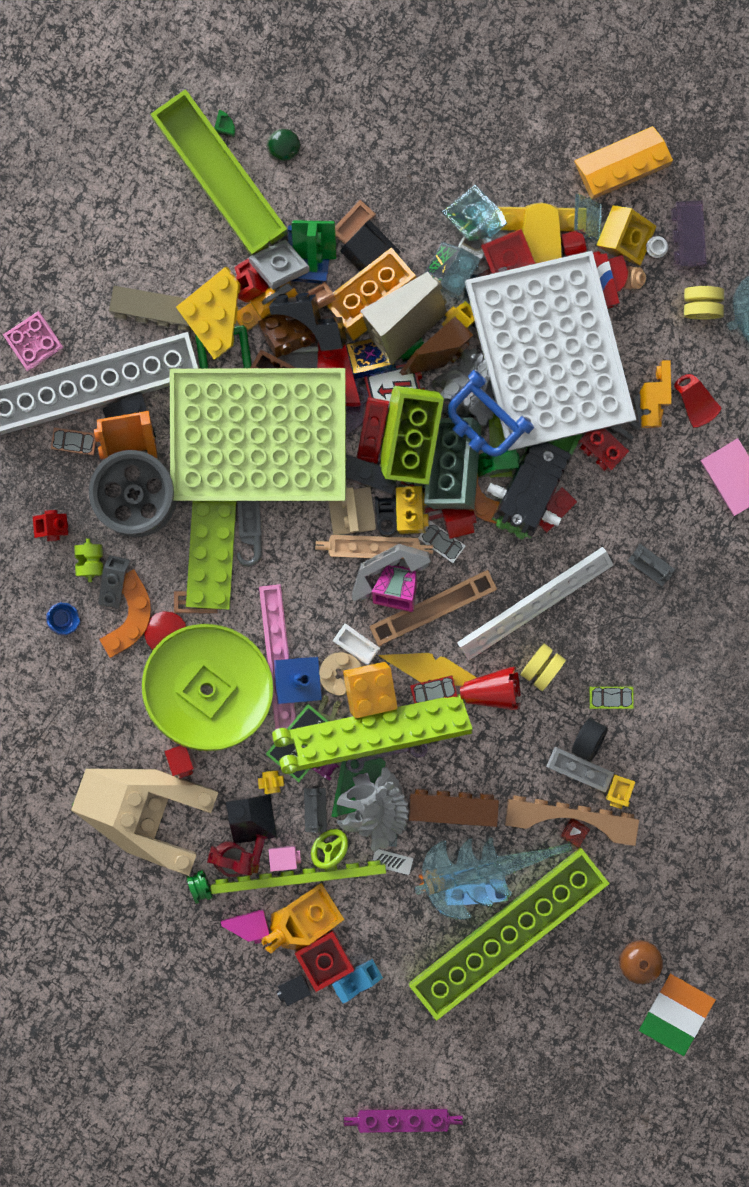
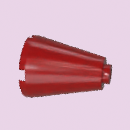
M509 667L465 681L463 686L460 687L461 699H465L466 704L519 710L521 702L517 703V697L521 696L518 672L514 673L517 668Z

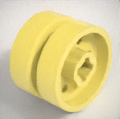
M695 286L684 289V301L688 302V304L684 305L685 318L710 320L724 317V305L720 304V302L724 301L723 288Z
M543 644L520 674L527 681H531L537 675L533 685L541 691L548 686L566 661L558 653L549 659L553 650L546 644Z

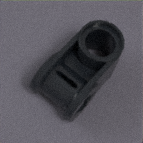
M393 495L391 498L375 496L378 533L383 537H392L397 530L396 495ZM382 523H392V531L384 532L381 529Z

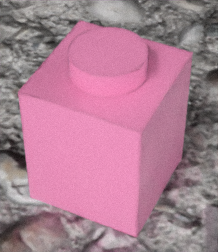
M296 846L269 848L270 871L297 869V864L301 863L300 850L296 851Z

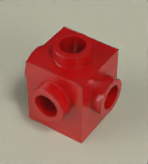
M58 510L44 511L45 514L32 516L34 538H47V542L60 541L61 536L68 535L67 514H58Z

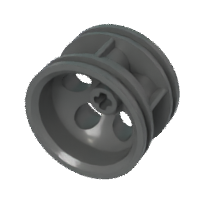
M125 450L114 453L98 465L91 477L89 499L95 515L104 525L121 535L145 537L154 534L170 521L175 512L177 501H173L174 486L170 472L159 460L148 453L137 450ZM130 466H136L140 470V476L136 481L126 479L125 472ZM152 479H159L162 484L161 490L156 494L149 493L147 489V484ZM111 483H117L121 487V494L116 498H110L106 494V488ZM131 491L140 492V495H138L139 499L134 500L130 498V495H132ZM146 504H153L156 507L155 515L149 519L144 518L142 508ZM122 506H127L131 510V516L126 521H119L116 517L117 510Z

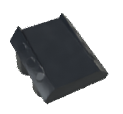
M370 220L365 222L340 250L345 259L359 271H362L390 248L397 255L401 253Z

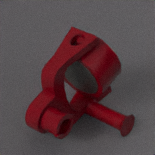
M255 834L257 838L253 854L246 852L243 847L232 841L223 842L217 847L211 846L207 863L213 864L220 873L228 877L258 873L264 842L268 837Z

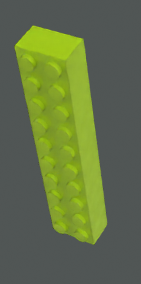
M582 848L577 849L410 981V988L437 1021L610 883Z

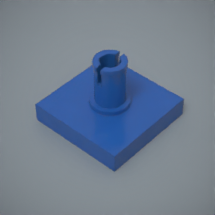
M318 657L274 660L278 704L322 700Z

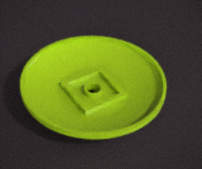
M214 624L187 626L165 637L150 654L142 676L143 703L154 725L173 742L199 751L224 750L247 740L264 722L273 697L271 671L265 657L257 646L241 633L225 626ZM208 685L212 688L213 692L210 695H204L200 688Z

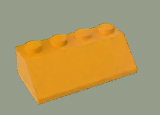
M652 126L575 160L574 163L592 201L669 167L673 159L665 141Z
M390 248L335 290L333 294L336 300L326 306L335 317H342L345 332L354 341L367 331L360 310L417 277L395 251Z

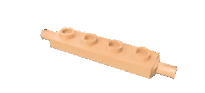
M331 535L329 541H316V545L324 546H315V550H328L330 557L372 558L397 544L433 554V550H424L433 549V545H420L418 538Z

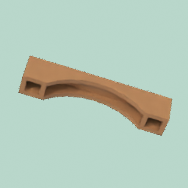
M486 570L414 605L413 612L403 610L369 626L379 647L496 591L497 588L489 571Z
M516 795L513 796V799H508L505 826L528 829L536 823L548 819L573 818L597 827L614 843L636 845L639 819L634 818V814L621 812V816L612 815L613 811L600 809L599 813L591 812V807L578 805V809L569 808L570 804L557 802L556 806L548 805V801L542 799H535L534 803L526 801V797Z

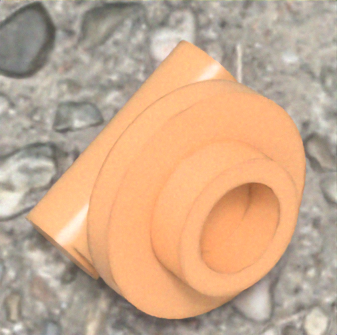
M627 266L628 277L624 288L640 289L645 284L646 274L640 267Z

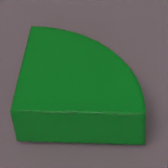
M219 110L214 129L217 133L235 137V126L232 119L227 113Z

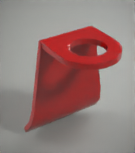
M687 374L676 380L674 387L682 396L687 416L693 428L706 425L719 415L722 409L697 377ZM691 379L689 384L680 386L682 381Z

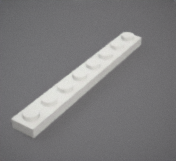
M601 547L457 642L468 661L612 567L613 563L608 553Z

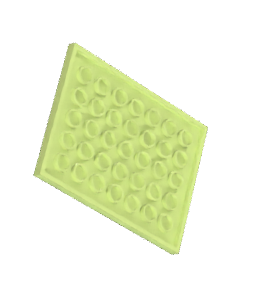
M346 368L170 369V476L174 486L173 501H346Z

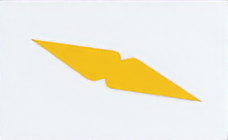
M433 654L378 655L421 683L452 675L455 686H463L465 681L477 678L445 657L440 656L435 660Z

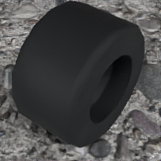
M589 718L575 739L572 753L591 762L599 751L608 728Z

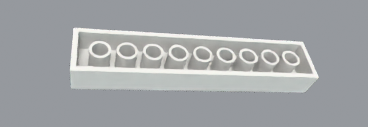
M188 332L0 386V435L114 403L140 393L145 394L169 387L170 369H199L190 335Z

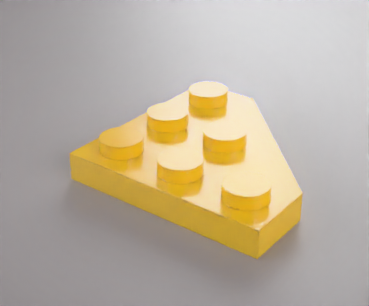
M224 267L176 306L214 360L218 359L234 345L233 334L237 319V300L241 284L228 267Z

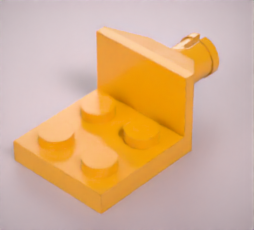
M320 883L286 907L273 912L270 925L272 933L263 937L261 942L263 946L271 943L265 947L269 953H273L280 946L295 951L312 944L345 919L322 883Z

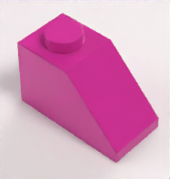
M264 909L221 921L222 927L248 942L254 941V944L262 943L261 939L270 934Z

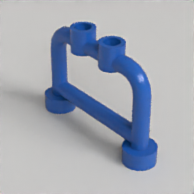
M473 370L468 375L470 381L448 405L449 418L455 424L452 429L460 437L466 435L470 438L471 441L468 444L477 453L482 450L489 456H501L524 432L529 434L535 427L523 415L517 421L512 419L481 389L487 381L480 373ZM471 392L513 431L497 448L491 447L456 412L457 407Z

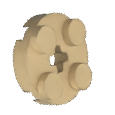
M344 652L329 655L321 664L319 671L321 684L332 694L339 696L347 695L345 681L342 678L337 679L335 677L337 675L336 669L343 670L345 668L349 670L361 667L360 662L353 655Z

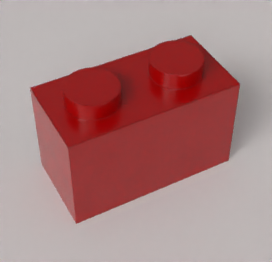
M178 746L164 751L172 776L178 775L180 779L193 774L192 769L197 768L190 748Z

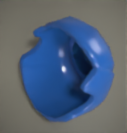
M60 602L51 606L46 615L47 625L56 635L66 636L71 634L80 624L77 609L69 603Z

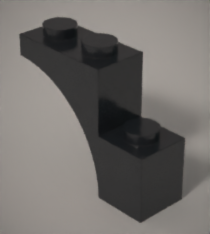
M300 293L296 297L288 298L287 295L278 296L269 306L271 315L290 316L305 324L316 336L321 351L342 349L347 342L342 317L328 315L321 319L316 294Z

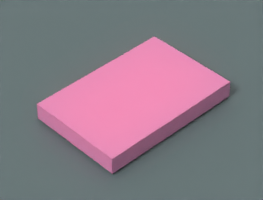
M737 438L700 460L733 517L749 508V455Z

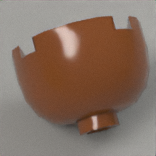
M636 940L629 943L623 949L619 956V967L622 974L630 982L645 985L653 982L660 976L663 969V958L654 944L645 940Z

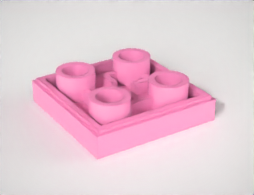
M39 311L3 334L27 371L64 348Z

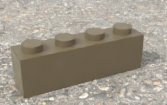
M113 286L109 312L114 315L115 319L127 320V317L134 318L135 322L141 324H148V321L156 322V326L169 328V325L178 326V330L190 332L191 330L189 324L176 308L186 298Z

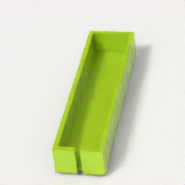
M186 89L150 114L153 122L251 256L268 248L269 242L273 245L288 234L283 222Z

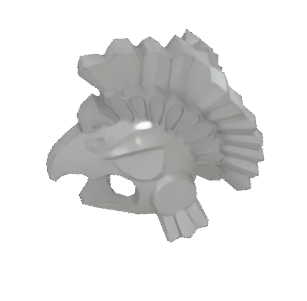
M475 348L470 351L466 349L462 353L460 366L457 364L452 366L448 372L437 376L430 384L432 389L435 387L442 388L443 391L440 394L444 401H451L470 381L468 375L473 370H476L487 381L481 389L495 401L484 355ZM472 392L456 409L460 418H472L471 415H473L481 426H486L488 420L493 419L494 413ZM444 403L442 407L443 413L448 414V405Z
M387 767L382 768L381 777L377 778L375 784L370 782L368 773L353 777L355 786L340 795L337 801V805L357 809L353 813H348L344 820H337V824L343 830L359 832L360 835L366 837L370 835L372 839L370 848L374 852L380 847L386 849L390 841H395L396 834H402L403 830L406 831L409 818L408 802L402 793V786L399 785V780L395 778L394 774ZM352 797H355L356 801L349 800V799H351Z

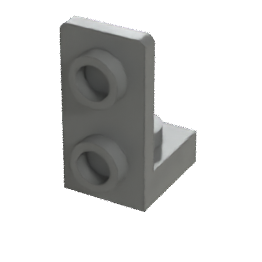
M109 555L103 568L99 605L116 609L120 607L124 578L130 565L129 559Z

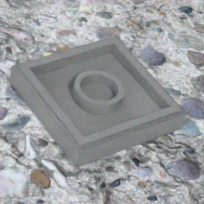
M286 239L249 257L250 264L272 290L309 272V266Z

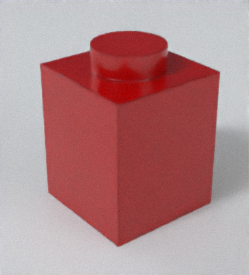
M442 509L449 539L475 533L473 524L477 523L474 510Z

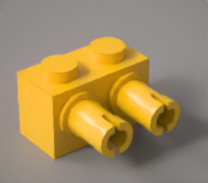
M422 486L396 488L397 531L399 534L426 533V527H429V514H425V491Z

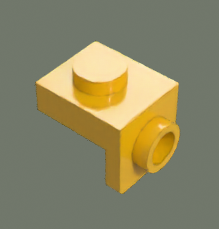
M614 774L606 797L607 800L611 801L610 806L622 809L623 805L629 807V800L635 781Z

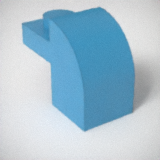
M373 959L355 967V971L337 980L332 986L344 1004L358 993L374 986L383 977Z

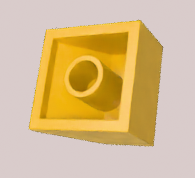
M612 206L597 246L613 256L623 255L624 260L641 266L647 251L646 244L652 238L656 225L632 208Z

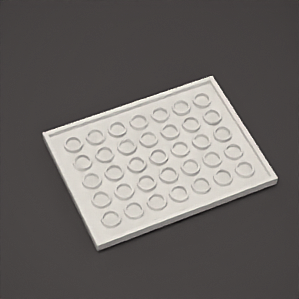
M592 251L465 281L495 402L515 421L523 415L535 427L529 434L524 432L508 451L636 420ZM500 419L506 439L513 431Z

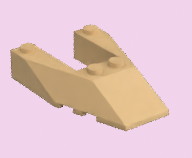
M86 769L71 811L125 852L189 876L196 853L155 839L168 799L211 813L218 791L183 778L179 779L177 776H172L156 769Z

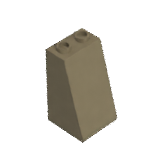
M429 272L424 273L360 310L370 339L390 364L398 360L447 313L445 307L447 301L440 291L442 285L438 278H433Z

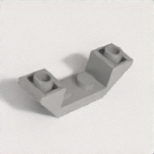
M397 544L361 563L352 591L353 601L358 599L362 601L371 596L373 584L368 577L369 574L374 576L380 573L383 567L396 565L401 561L402 557H404L411 572L416 569L421 571L429 566L431 555L427 551Z

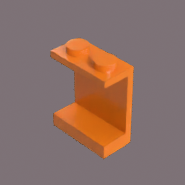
M149 411L97 420L98 429H94L96 442L101 443V446L98 447L100 459H106L114 453L125 450H147L148 454L158 458Z

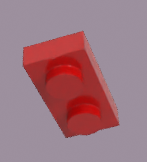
M561 487L553 495L547 510L562 518L577 501ZM541 520L539 526L547 533L554 524Z

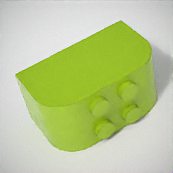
M394 386L390 397L381 450L380 465L385 479L429 485L444 398L439 392Z

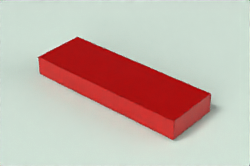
M368 397L357 452L358 459L378 463L390 401Z

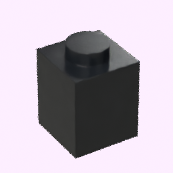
M302 972L279 983V990L276 991L281 1003L285 1002L287 1006L312 993Z

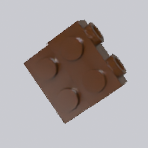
M275 314L258 321L260 331L277 358L288 355L300 348L308 347L316 342L313 332L305 324L293 317Z

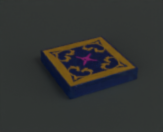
M370 338L346 344L354 379L397 370L395 362L390 364Z

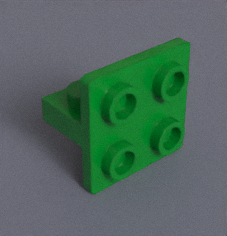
M292 221L293 249L302 259H308L309 272H317L318 265L323 262V259H336V228L334 221Z

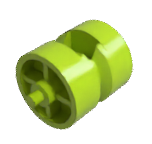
M86 539L84 545H75L74 555L78 560V563L75 564V576L88 578V582H92L94 576H102L104 566L100 558L103 557V545L90 543V539Z

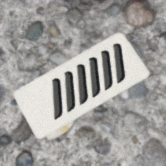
M380 849L374 853L373 860H380L381 864L385 863L387 870L410 874L413 862L411 857Z

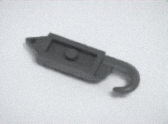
M238 501L240 539L245 544L253 545L254 557L251 560H244L241 553L238 552L237 559L243 566L252 567L258 564L262 558L260 501Z

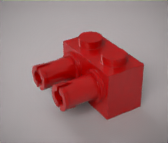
M605 428L587 432L578 442L581 445L579 449L586 456L589 457L591 455L597 460L595 464L604 472L605 470L612 471L629 452Z

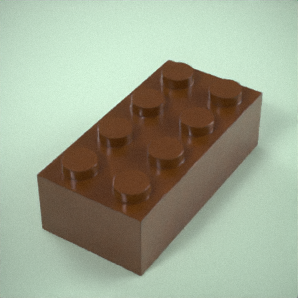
M415 789V793L410 792L408 819L409 821L497 827L499 800L494 798L493 794L480 793V797H472L471 792H458V796L450 795V791L437 790L436 794H428V789Z

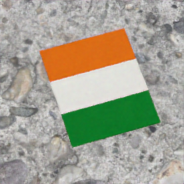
M670 973L638 1031L678 1054L685 1056L716 999Z

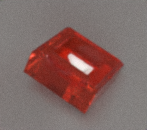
M571 818L560 837L575 847L580 848L590 832V828Z

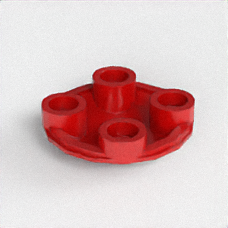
M163 611L156 613L149 619L148 626L144 632L146 643L154 650L165 637L186 627L185 622L179 615L173 612Z

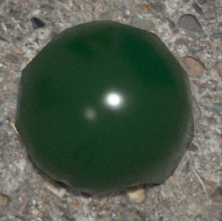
M289 129L274 131L268 137L266 143L270 157L280 162L293 160L299 154L301 147L299 137Z

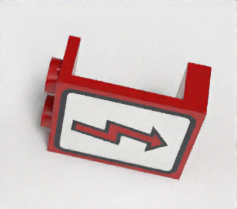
M405 364L364 373L368 397L390 401L394 386L425 390V387L420 388L419 380L422 379V374L418 372L402 376L399 372Z

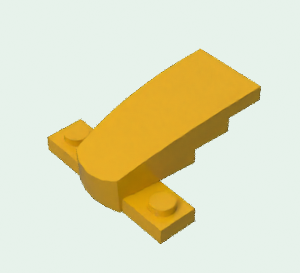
M534 203L526 207H498L497 230H519L522 228L536 264L562 258L560 231L582 229L584 232L585 209L557 208L547 203Z

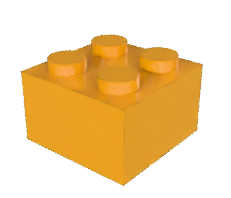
M386 662L343 671L349 710L355 719L398 709L391 667Z

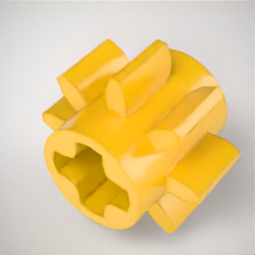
M278 770L262 772V778H258L259 789L264 788V794L279 793L280 787L285 786L284 775L279 776Z

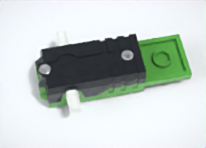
M582 434L528 446L519 462V468L515 470L507 489L490 483L487 492L501 499L491 519L496 522V527L516 534V537L519 539H524L525 537L531 539L541 520L556 526L559 525L562 518L548 511L547 507Z

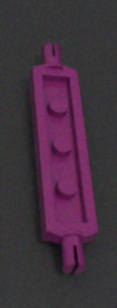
M447 1109L359 1110L357 1117H344V1121H353L344 1122V1127L357 1126L360 1133L448 1132L450 1125H463V1121H454L463 1119V1116H449Z

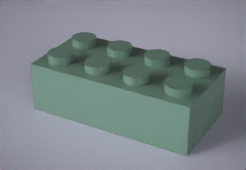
M450 418L440 419L429 485L426 484L424 504L432 509H474L479 452L477 453L469 446L470 438L466 435L460 437L452 429L455 424ZM461 418L481 436V425L473 418Z

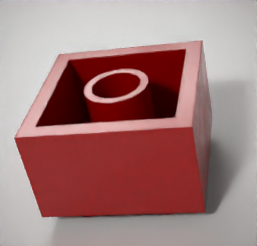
M334 929L321 936L312 944L298 949L294 953L315 992L355 971V967Z

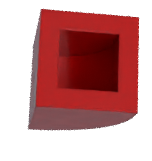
M582 229L561 235V247L564 257L587 252Z

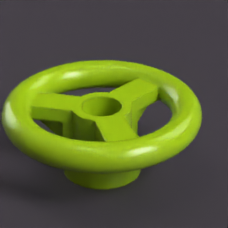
M330 829L319 835L311 849L313 864L320 869H329L340 863L348 849L346 834L339 829ZM330 836H338V838L333 842H329L327 844L323 842L326 838ZM318 848L322 849L325 853L324 863L319 861L317 857Z

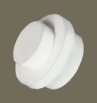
M660 236L652 237L646 244L647 253L653 258L663 257L668 251L667 241Z

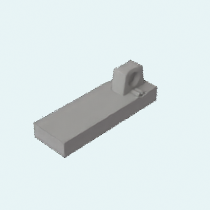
M554 747L546 766L605 793L614 775V772L557 747Z

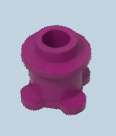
M333 763L312 769L330 781L332 779L330 777L336 767L339 768L340 766Z

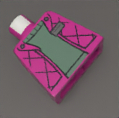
M401 559L398 567L390 565L385 567L372 590L373 604L413 612L417 588L416 571L411 572L405 559Z

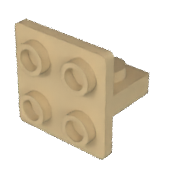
M353 487L346 488V501H329L333 535L376 530L370 487L353 489Z

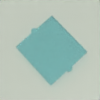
M576 194L574 231L583 234L585 238L590 237L598 241L601 235L602 204L593 201L591 197L587 198L581 194Z

